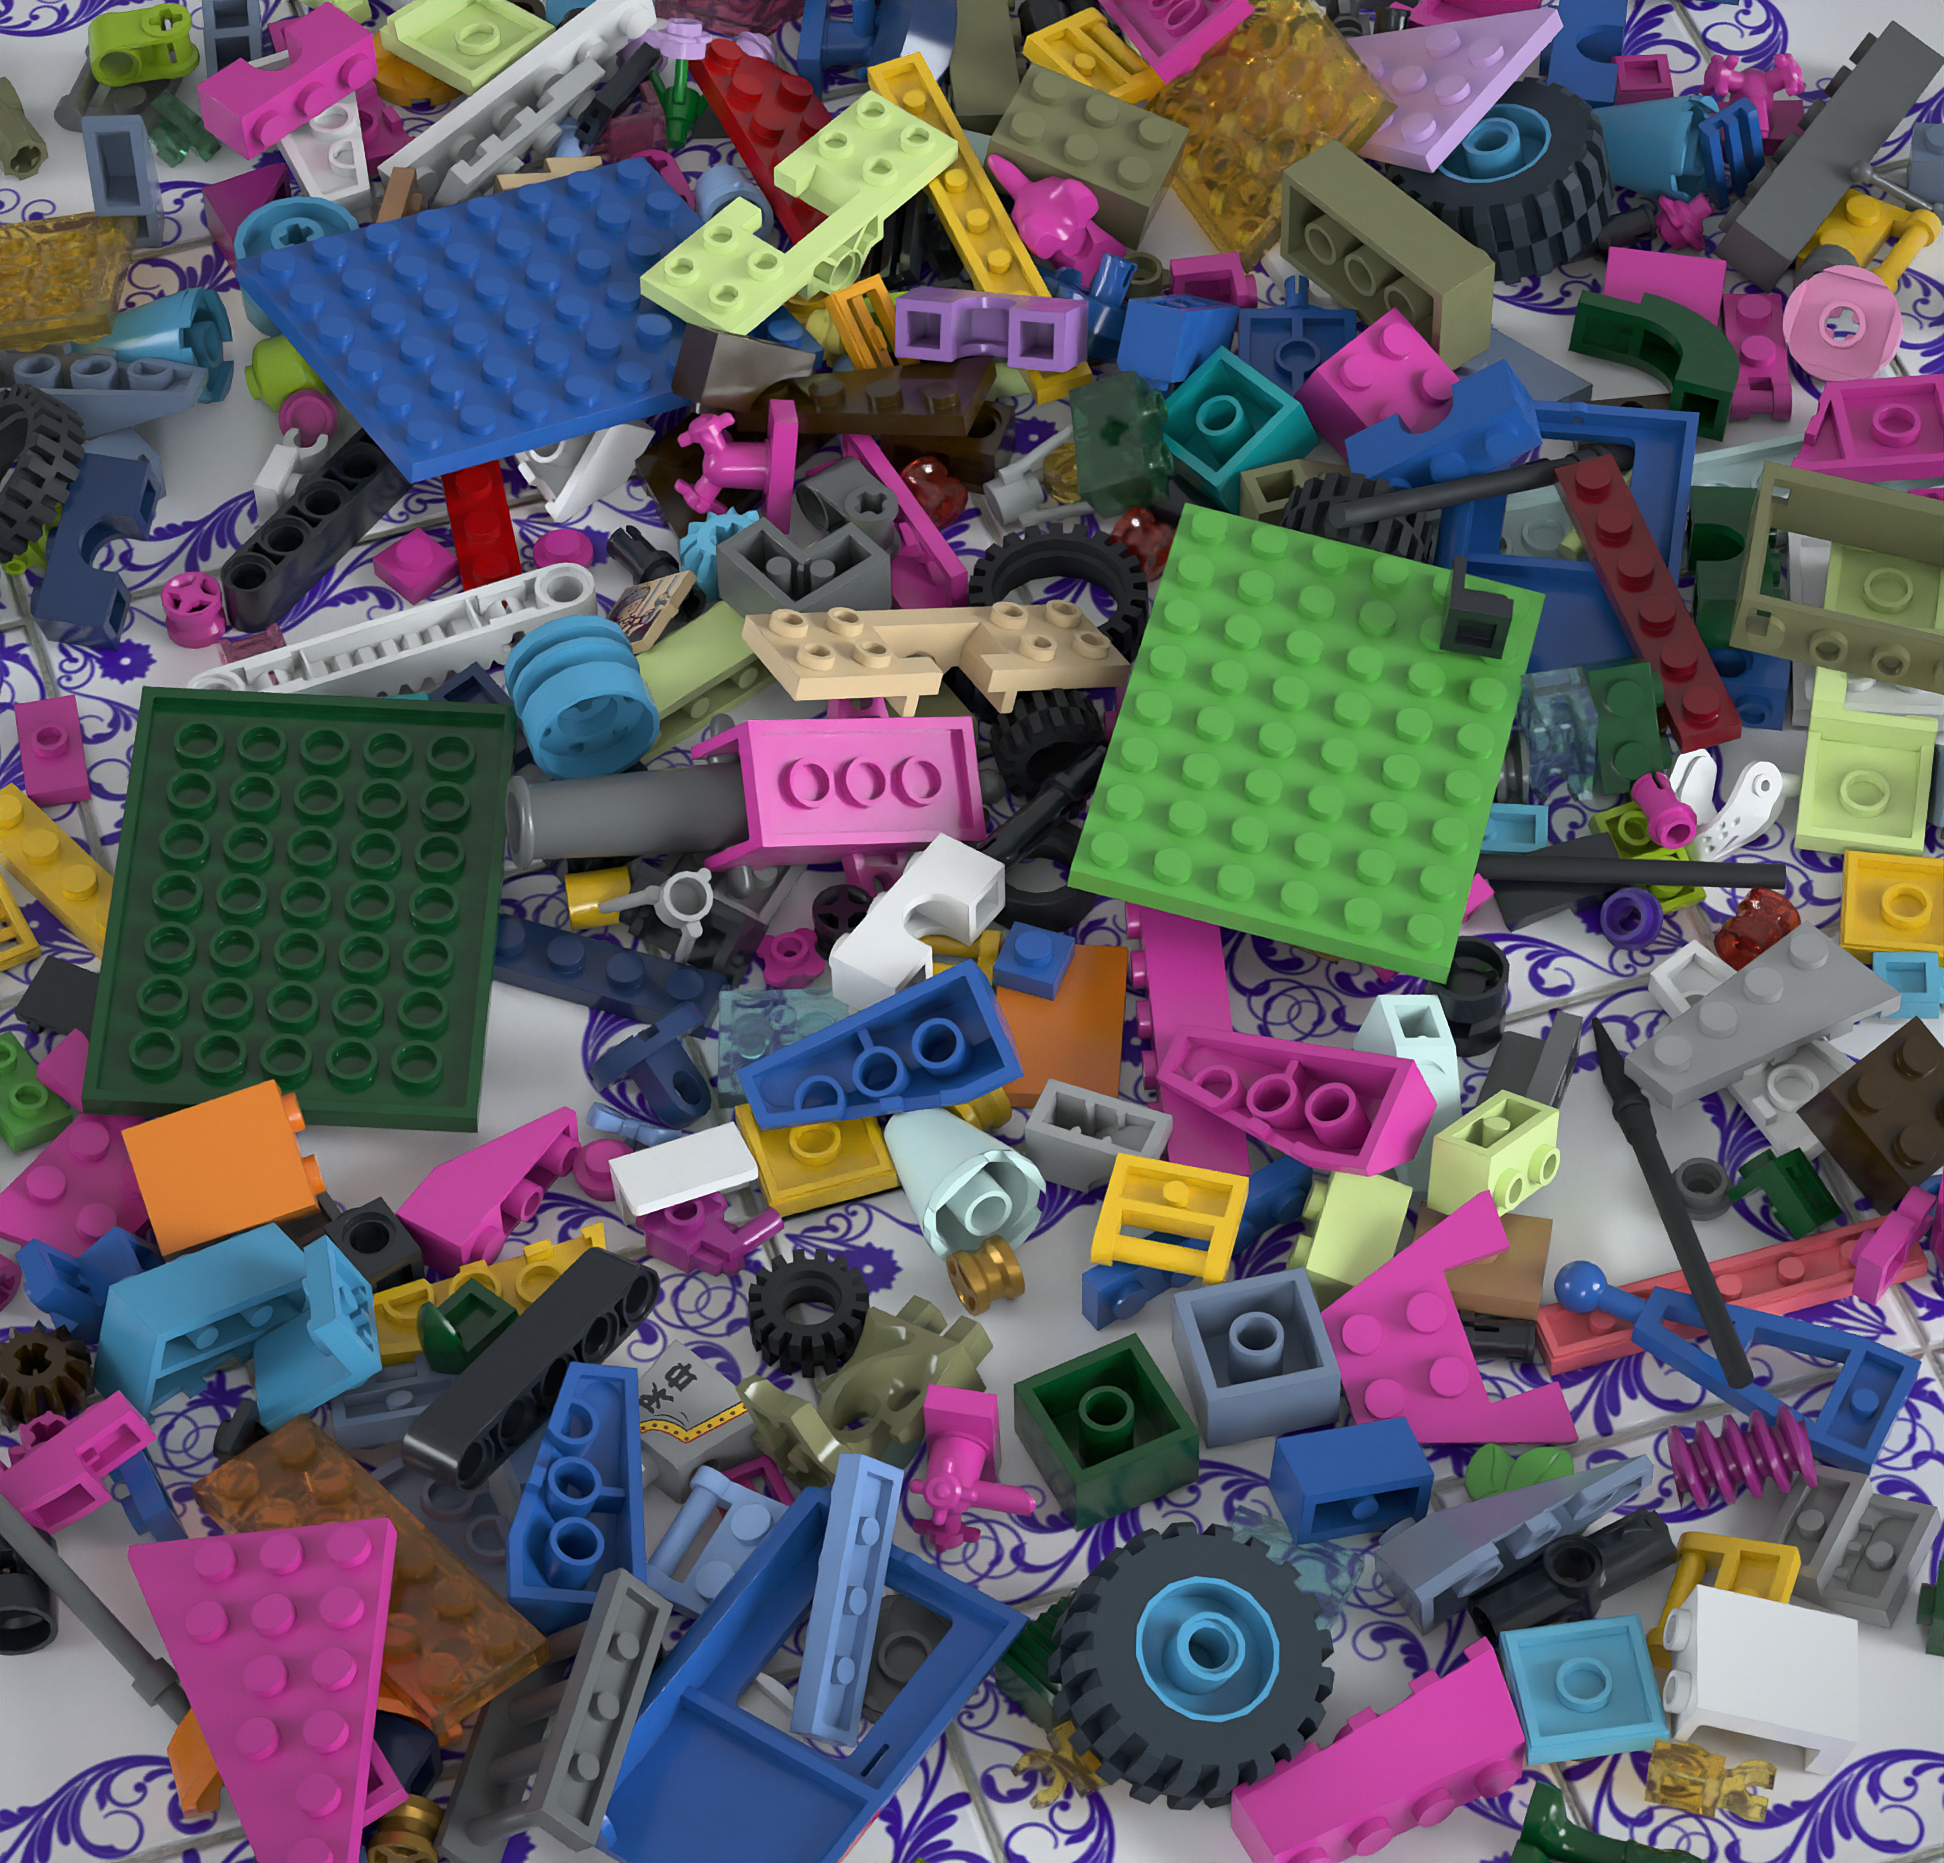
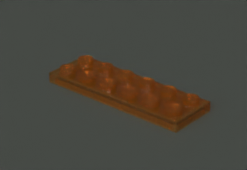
M301 1413L191 1485L196 1504L228 1535L389 1517L397 1531V1541L380 1682L437 1737L552 1659L548 1639L305 1413Z

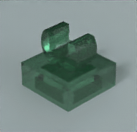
M167 89L150 104L162 122L155 124L147 132L151 146L158 151L156 155L171 168L179 165L185 159L189 149L203 161L207 162L222 147L214 135L204 128L202 118Z

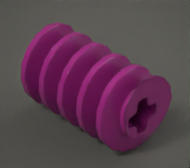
M1786 1404L1778 1405L1775 1426L1771 1427L1758 1409L1751 1410L1748 1430L1746 1432L1741 1431L1731 1414L1724 1415L1720 1437H1714L1704 1420L1696 1421L1693 1442L1689 1443L1676 1425L1669 1426L1667 1444L1681 1510L1684 1493L1687 1492L1690 1493L1700 1510L1708 1509L1711 1488L1713 1487L1718 1489L1728 1505L1735 1504L1739 1482L1745 1483L1755 1499H1761L1764 1493L1766 1477L1770 1476L1782 1494L1790 1493L1793 1472L1799 1471L1810 1489L1817 1488L1818 1486L1804 1414L1802 1421H1797Z

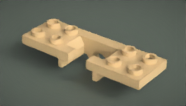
M1051 600L1043 605H1018L1002 601L993 604V606L871 611H855L849 608L835 607L831 608L828 612L799 613L789 609H778L773 611L772 614L746 615L741 635L742 639L794 701L884 697L902 718L914 717L919 695H938L942 676L953 666H958L999 713H1012L1017 691L1052 690V688L1126 686L1131 664L1111 644L1109 638L1103 635L1083 614L1081 608L1065 600ZM914 654L920 655V657H909V658H906V657L909 656V655H914Z

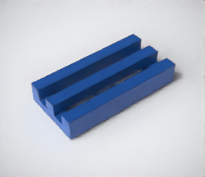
M1746 96L1698 125L1709 199L1720 211L1730 206L1729 195L1732 193L1739 199L1747 196L1744 192L1748 188V184L1754 180L1765 165L1758 111L1756 106ZM1722 126L1725 137L1723 140L1724 154L1728 157L1731 175L1728 178L1725 175L1719 131L1717 130Z

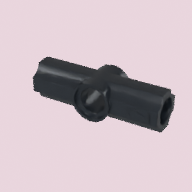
M1642 1507L1586 1537L1568 1534L1556 1538L1548 1544L1543 1554V1559L1468 1597L1467 1610L1473 1620L1478 1636L1481 1639L1486 1636L1493 1649L1500 1653V1632L1541 1627L1562 1621L1571 1623L1591 1620L1597 1615L1603 1600L1676 1562L1677 1549L1669 1534L1668 1526L1655 1510L1648 1511ZM1564 1578H1576L1581 1581L1569 1582L1564 1580Z

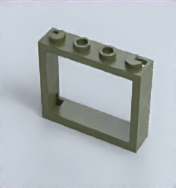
M1765 461L1751 509L1729 646L1944 695V636L1760 594L1770 528L1944 567V501ZM1773 487L1790 489L1788 498L1773 496ZM1757 609L1771 612L1770 617L1756 615Z

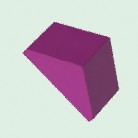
M274 163L201 188L208 231L235 276L237 264L233 244L238 227L256 209L272 201L292 197L286 164Z

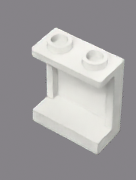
M1699 1584L1696 1585L1679 1609L1673 1608L1665 1624L1663 1636L1664 1648L1671 1651V1672L1668 1675L1663 1692V1708L1666 1712H1671V1738L1686 1742L1698 1726L1707 1725L1805 1747V1771L1832 1777L1859 1744L1857 1620Z

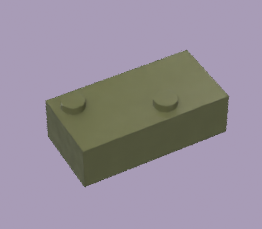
M1336 139L1283 170L1280 256L1345 308L1356 309V316L1369 327L1392 308L1396 307L1452 371L1490 348L1495 262L1490 259L1483 249L1473 246Z

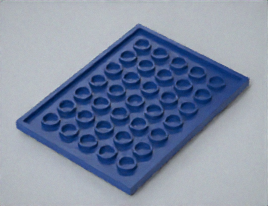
M641 156L238 259L236 280L411 484L691 405L692 400L673 394L671 388L687 322L643 296L640 289V277L706 223ZM783 305L747 334V336L784 343L816 354L812 371L822 368L825 349Z

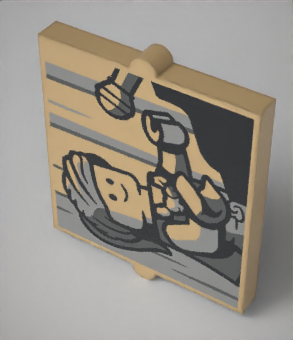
M687 570L626 588L606 619L617 623L625 632L632 645L633 654L648 651L652 648L670 619L678 613V607L698 577L691 570Z

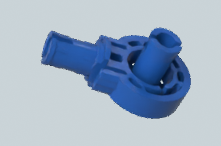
M1103 252L1100 266L1090 289L1081 285L1083 277L1080 272L1072 267H1061L1056 272H1053L1033 261L1052 298L1089 301L1087 355L1108 362L1117 360L1128 306L1123 301L1134 272L1138 269V265L1114 254Z

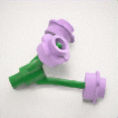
M671 18L668 19L667 28L659 29L657 32L648 29L639 38L628 39V45L616 53L618 57L616 65L620 69L644 42L660 52L659 56L661 59L652 73L649 83L657 97L660 112L662 113L661 123L666 127L663 144L668 148L683 149L686 145L688 131L694 128L695 119L700 118L710 105L703 94L699 96L697 91L687 87L689 60L705 58L706 43H710L712 37L708 32L702 31V22L699 20ZM742 31L732 39L746 54L761 57L773 64L776 63V48L763 34ZM668 57L675 58L674 86L666 89L659 74L667 66Z

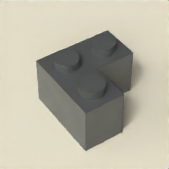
M765 517L716 545L719 597L744 619L746 615L772 614L773 611L778 609H789L799 613L828 612L831 608L844 607L855 611L887 610L892 607L890 555L852 522L844 525L804 551Z

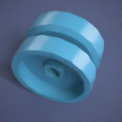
M294 196L272 201L251 212L238 227L233 244L236 264L238 259L258 255L268 250L281 249L316 240L319 237L332 236L359 229L357 220L342 205L324 198ZM240 284L247 320L262 334L270 337L281 335L282 332Z

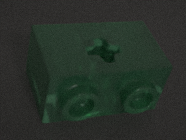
M1135 370L1069 390L1079 495L1104 520L1169 501L1168 476L1173 474L1174 465L1170 450L1163 437L1162 424L1168 421V410L1160 390L1157 388L1152 389Z

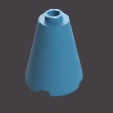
M1693 94L1592 109V112L1598 116L1602 126L1613 184L1657 200L1664 193L1668 199L1673 201L1681 200L1689 203L1700 193H1708L1698 125L1708 119L1710 113L1716 114L1719 112L1718 105L1712 96ZM1717 129L1719 131L1720 144L1722 146V130Z
M194 286L78 327L73 331L69 340L71 341L73 352L93 355L92 352L98 347L116 350L117 360L133 363L138 359L153 357L207 368L209 381L198 398L197 403L209 404L211 402L224 401L230 391L234 374V360L224 361L222 342L233 341L227 311L219 294L214 289L204 290L205 286Z

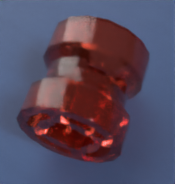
M1761 887L1751 889L1737 906L1736 917L1729 918L1714 937L1716 952L1722 961L1738 972L1801 925L1799 913L1794 905L1782 894Z

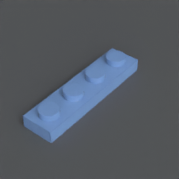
M840 1453L835 1482L831 1490V1505L823 1549L818 1562V1577L810 1620L806 1628V1643L798 1687L793 1700V1715L789 1731L831 1746L855 1748L904 1476V1470L863 1454Z

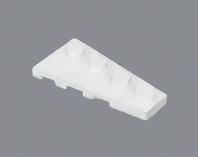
M288 50L248 62L253 67L266 71L280 70L290 66ZM354 91L276 143L305 197L324 198L342 205L349 213L373 205Z
M1694 939L1650 973L1648 990L1671 1019L1675 1020L1736 974L1737 971ZM1821 1037L1798 1047L1796 1056L1777 1065H1773L1771 1062H1764L1744 1071L1743 1080L1733 1083L1726 1088L1780 1156L1800 1147L1809 1162H1811L1825 1151L1826 1148L1796 1111L1856 1063Z

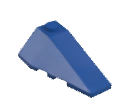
M972 958L736 1070L753 1114L762 1131L966 1104L1025 1076L1012 1031L986 975Z
M570 1362L505 1541L507 1604L546 1635L553 1634L589 1619L603 1575L622 1567L647 1585L637 1368Z

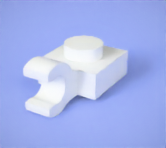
M292 427L284 435L283 445L275 444L253 484L260 527L308 481L307 473L318 471L330 459L328 435L321 434L315 445L309 448H301L300 431L298 428Z

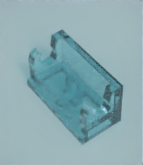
M1583 667L1520 675L1522 690L1519 698L1517 730H1523L1530 749L1529 784L1533 794L1539 800L1547 801L1548 784L1545 780L1552 776H1559L1567 781V791L1575 802L1592 800L1598 715Z

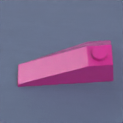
M1180 1024L1156 1076L1162 1086L1309 1167L1371 1177L1413 1160L1437 1107V1103L1414 1059Z

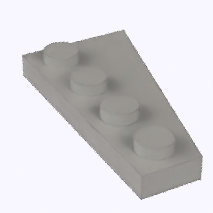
M588 56L546 90L536 104V107L540 110L539 112L535 113L529 106L525 107L513 117L499 138L493 133L475 150L476 154L467 163L461 159L452 166L429 210L469 201L475 197H485L484 194L494 186L496 175L520 174L525 167L521 160L533 149L539 155L548 150L562 134L563 130L559 125L567 117L572 116L576 121L584 117L585 113L591 108L590 104L597 95L595 90L606 71Z
M1806 920L1625 1057L1624 1074L1672 1111L1743 1080L1744 1071L1759 1064L1771 1062L1773 1065H1777L1796 1056L1798 1047L1825 1036L1831 1041L1852 1032L1853 1024L1873 1014H1876L1881 1019L1899 1011L1902 994Z

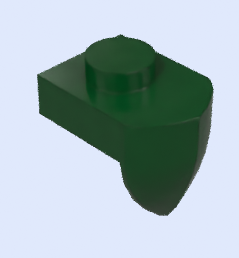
M471 1277L439 1307H436L430 1301L422 1304L417 1314L416 1329L422 1351L431 1370L444 1374L460 1375L519 1315L516 1308Z

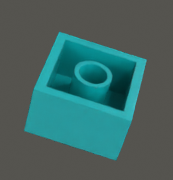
M1222 345L1138 427L1160 467L1172 476L1177 473L1181 474L1205 496L1223 509V512L1239 516L1240 472L1295 459L1303 460L1321 442L1300 402Z

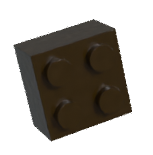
M1917 1015L1796 1111L1879 1215L1904 1198L1914 1185L1918 1187L1944 1166V1048Z

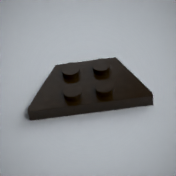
M727 409L726 413H730L735 420L734 411ZM694 412L689 414L635 460L636 477L646 495L655 501V511L664 527L669 525L677 540L678 552L680 539L688 534L689 523L706 522L707 514H700L689 507L684 501L683 495L674 488L678 479H682L689 484H695L703 475L702 463L705 453L700 443H692L681 447L678 442L679 435L688 431L690 423L701 415ZM736 420L732 425L723 428L731 434L733 442H764L767 439V432H738ZM798 433L795 471L837 434ZM722 488L715 499L728 508L727 512L733 506L738 515H742L762 500V490Z

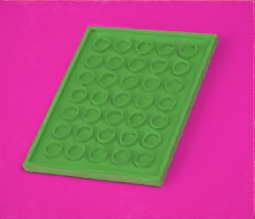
M1185 502L1071 865L1067 886L1446 985L1546 594L1466 574L1464 588L1507 596L1508 599L1514 600L1512 621L1502 659L1440 650L1444 599L1451 570Z

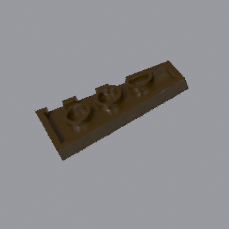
M994 356L957 359L952 362H928L813 374L810 378L791 377L783 379L766 388L754 400L750 414L734 411L737 431L767 432L770 399L794 400L799 423L798 433L967 436L997 377Z

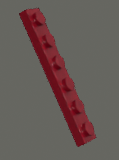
M1612 453L1554 469V486L1634 655L1649 661L1651 670H1658L1664 690V705L1659 708L1681 754L1740 739L1742 721Z

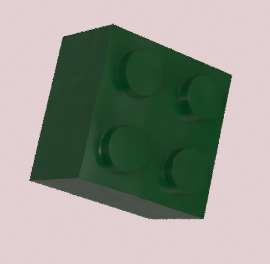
M1136 1333L1013 1384L1014 1431L1076 1532L1199 1480L1200 1433Z

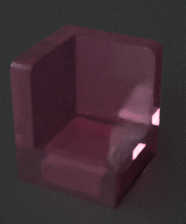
M651 81L640 83L642 112L613 118L608 121V131L602 136L600 142L609 165L624 159H630L634 154L643 150L655 149L668 153L665 114Z

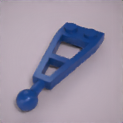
M1585 1260L1572 1261L1559 1270L1554 1281V1292L1563 1308L1576 1314H1586L1599 1309L1635 1324L1631 1338L1633 1343L1748 1417H1750L1751 1410L1758 1409L1770 1427L1775 1426L1778 1405L1786 1403L1754 1383L1743 1389H1732L1727 1383L1718 1358L1714 1359L1662 1326L1664 1320H1669L1706 1330L1691 1294L1655 1286L1649 1299L1645 1300L1609 1285L1604 1272L1596 1264ZM1725 1303L1745 1355L1753 1341L1844 1364L1816 1422L1804 1416L1812 1456L1839 1468L1870 1476L1918 1378L1922 1361L1857 1334ZM1787 1405L1795 1419L1802 1421L1803 1414Z

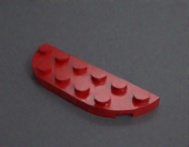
M723 38L714 39L712 42L706 43L705 58L689 60L688 70L795 246L829 216L798 197L795 198L775 186L774 167L824 128L833 118L824 104L813 93V86L806 79L797 75H791L761 57L746 54L733 41Z

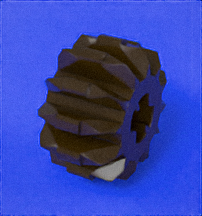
M39 1319L31 1332L23 1334L10 1326L9 1342H0V1418L2 1425L6 1426L9 1433H12L18 1429L21 1423L28 1425L33 1419L45 1415L46 1411H52L53 1414L65 1418L66 1415L81 1416L88 1405L87 1397L95 1394L94 1388L96 1387L94 1369L90 1367L92 1365L90 1351L84 1345L83 1340H74L72 1333L68 1331L65 1324L48 1333L47 1328Z

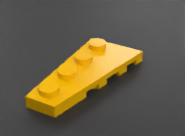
M603 1221L581 1228V1237L553 1246L550 1239L523 1246L524 1255L487 1266L485 1259L460 1266V1273L446 1280L430 1284L423 1278L373 1294L382 1367L414 1362V1355L423 1353L416 1329L419 1307L428 1301L439 1307L471 1277L516 1308L520 1316L584 1252L591 1247H600L606 1250Z

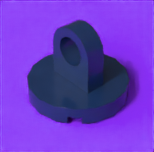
M688 1000L658 1017V1022L646 1030L643 1029L635 1037L631 1035L594 1062L591 1065L592 1067L588 1069L589 1073H587L600 1093L631 1076L656 1114L670 1126L679 1129L687 1128L705 1116L711 1109L712 1102L710 1089L706 1081L679 1043L706 1021L695 1003Z

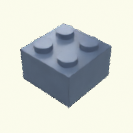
M1305 1267L1173 1293L1172 1342L1207 1449L1339 1422L1341 1373Z

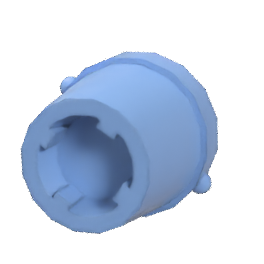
M724 164L714 166L701 175L694 189L698 216L707 223L740 196L761 209L762 227L755 231L753 235L765 241L770 235L774 223L773 210L764 193L753 185L746 174L735 166Z

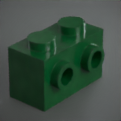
M1634 655L1573 665L1588 788L1604 796L1631 792L1634 783L1647 773H1651L1657 787H1660L1655 779L1656 772L1664 774L1665 769L1671 768L1672 754L1666 732H1659L1656 708L1663 707L1664 690L1659 671L1651 670L1649 661Z

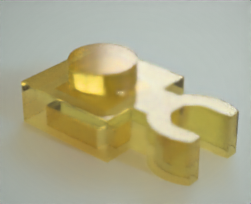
M1071 1720L1054 1728L1046 1737L1054 1752L1046 1749L1030 1750L1021 1756L1011 1769L1014 1777L1023 1775L1029 1770H1037L1046 1777L1048 1782L1047 1789L1038 1792L1029 1802L1033 1810L1044 1809L1052 1805L1064 1792L1069 1782H1072L1081 1799L1109 1785L1095 1774V1771L1101 1766L1099 1760L1090 1751L1079 1757L1068 1741V1738L1076 1731Z

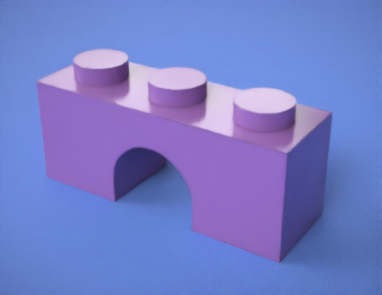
M920 286L896 298L895 357L952 362L966 356H998L1008 358L1007 367L1066 372L1087 360L1089 301Z

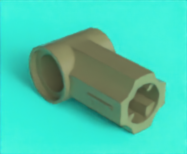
M0 77V169L5 176L13 175L21 181L38 173L41 164L49 158L47 146L25 117L21 101L11 82L6 77Z

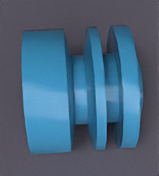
M571 615L549 621L529 632L511 650L504 667L506 688L514 702L515 712L522 720L523 733L534 762L545 775L557 780L619 774L635 765L652 748L660 730L658 710L647 683L640 675V665L637 658L633 655L630 640L617 623L598 615Z

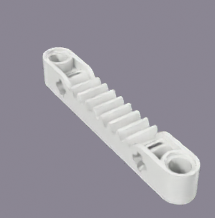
M567 562L553 564L206 670L195 675L185 688L376 698L377 694L382 691L388 696L398 695L401 686L408 684L414 692L420 691L425 678L431 677L437 685L444 683L448 671L454 670L459 674L476 661L484 670L490 669L493 660L498 664L505 665L511 650L515 647L511 644L513 636L518 644L529 632L549 621L571 615H598L594 577L587 568L579 564ZM505 600L508 604L506 607V611L501 603V601ZM269 672L275 674V684L272 683Z

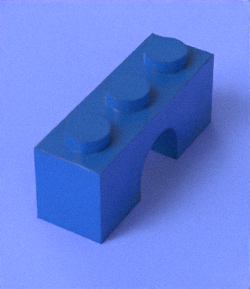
M1559 0V6L1548 5L1549 8L1557 9L1564 27L1553 38V43H1548L1540 54L1539 76L1548 77L1547 81L1542 80L1546 86H1549L1552 82L1564 86L1572 92V95L1577 94L1586 101L1592 109L1615 106L1618 64H1611L1610 62L1612 56H1622L1628 0Z
M1504 358L1451 385L1453 394L1452 409L1448 416L1435 428L1424 433L1413 434L1399 414L1396 413L1344 439L1350 471L1365 474V478L1376 481L1377 478L1390 482L1389 487L1394 490H1408L1484 474L1543 444L1532 396Z

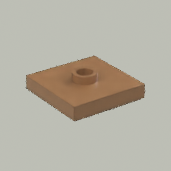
M1421 1201L1413 1242L1449 1215L1427 1207V1201ZM1505 1213L1500 1217L1510 1245L1509 1250L1444 1272L1458 1311H1474L1479 1314L1537 1321L1553 1219Z

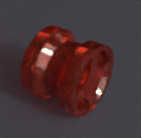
M932 456L920 457L906 466L899 474L938 531L949 527L965 510L968 502V490L957 478L948 477L947 469L937 458Z
M1136 506L1122 515L1115 524L1110 534L1111 545L1119 540L1129 548V557L1136 555L1141 562L1142 572H1145L1147 581L1154 582L1163 575L1177 529L1170 524L1164 523L1159 525L1155 523V518L1151 512L1143 507Z

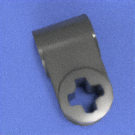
M846 456L803 480L796 486L795 493L799 507L813 527L830 535L849 522H852L890 555V561L898 556L901 549L900 534L893 525V520L899 511L897 496L892 490L873 477L856 458Z

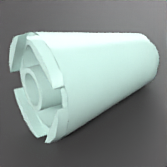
M941 1107L895 1113L890 1118L884 1131V1140L924 1238L930 1249L940 1260L946 1262L947 1256L959 1250L971 1253L980 1248L981 1242L985 1238L994 1234L1002 1236L1012 1251L1024 1243L1038 1225L1042 1214L1036 1207L1040 1190L1046 1195V1183L1038 1168L1029 1158Z

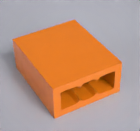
M272 1079L121 1131L161 1255L168 1263L184 1254H192L226 1241L238 1233H246L272 1222L277 1226H281L321 1213L316 1195L327 1192V1188L315 1154L306 1157L302 1155L295 1133L306 1130V1125L294 1092L282 1095L280 1087Z

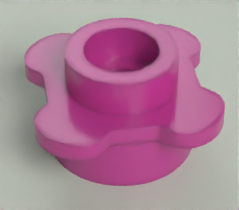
M798 928L794 932L782 933L777 937L772 935L764 936L759 948L756 950L757 956L763 958L766 968L763 970L764 981L784 991H797L809 986L814 979L820 977L825 971V960L817 956L815 946L818 943L817 934L808 928Z

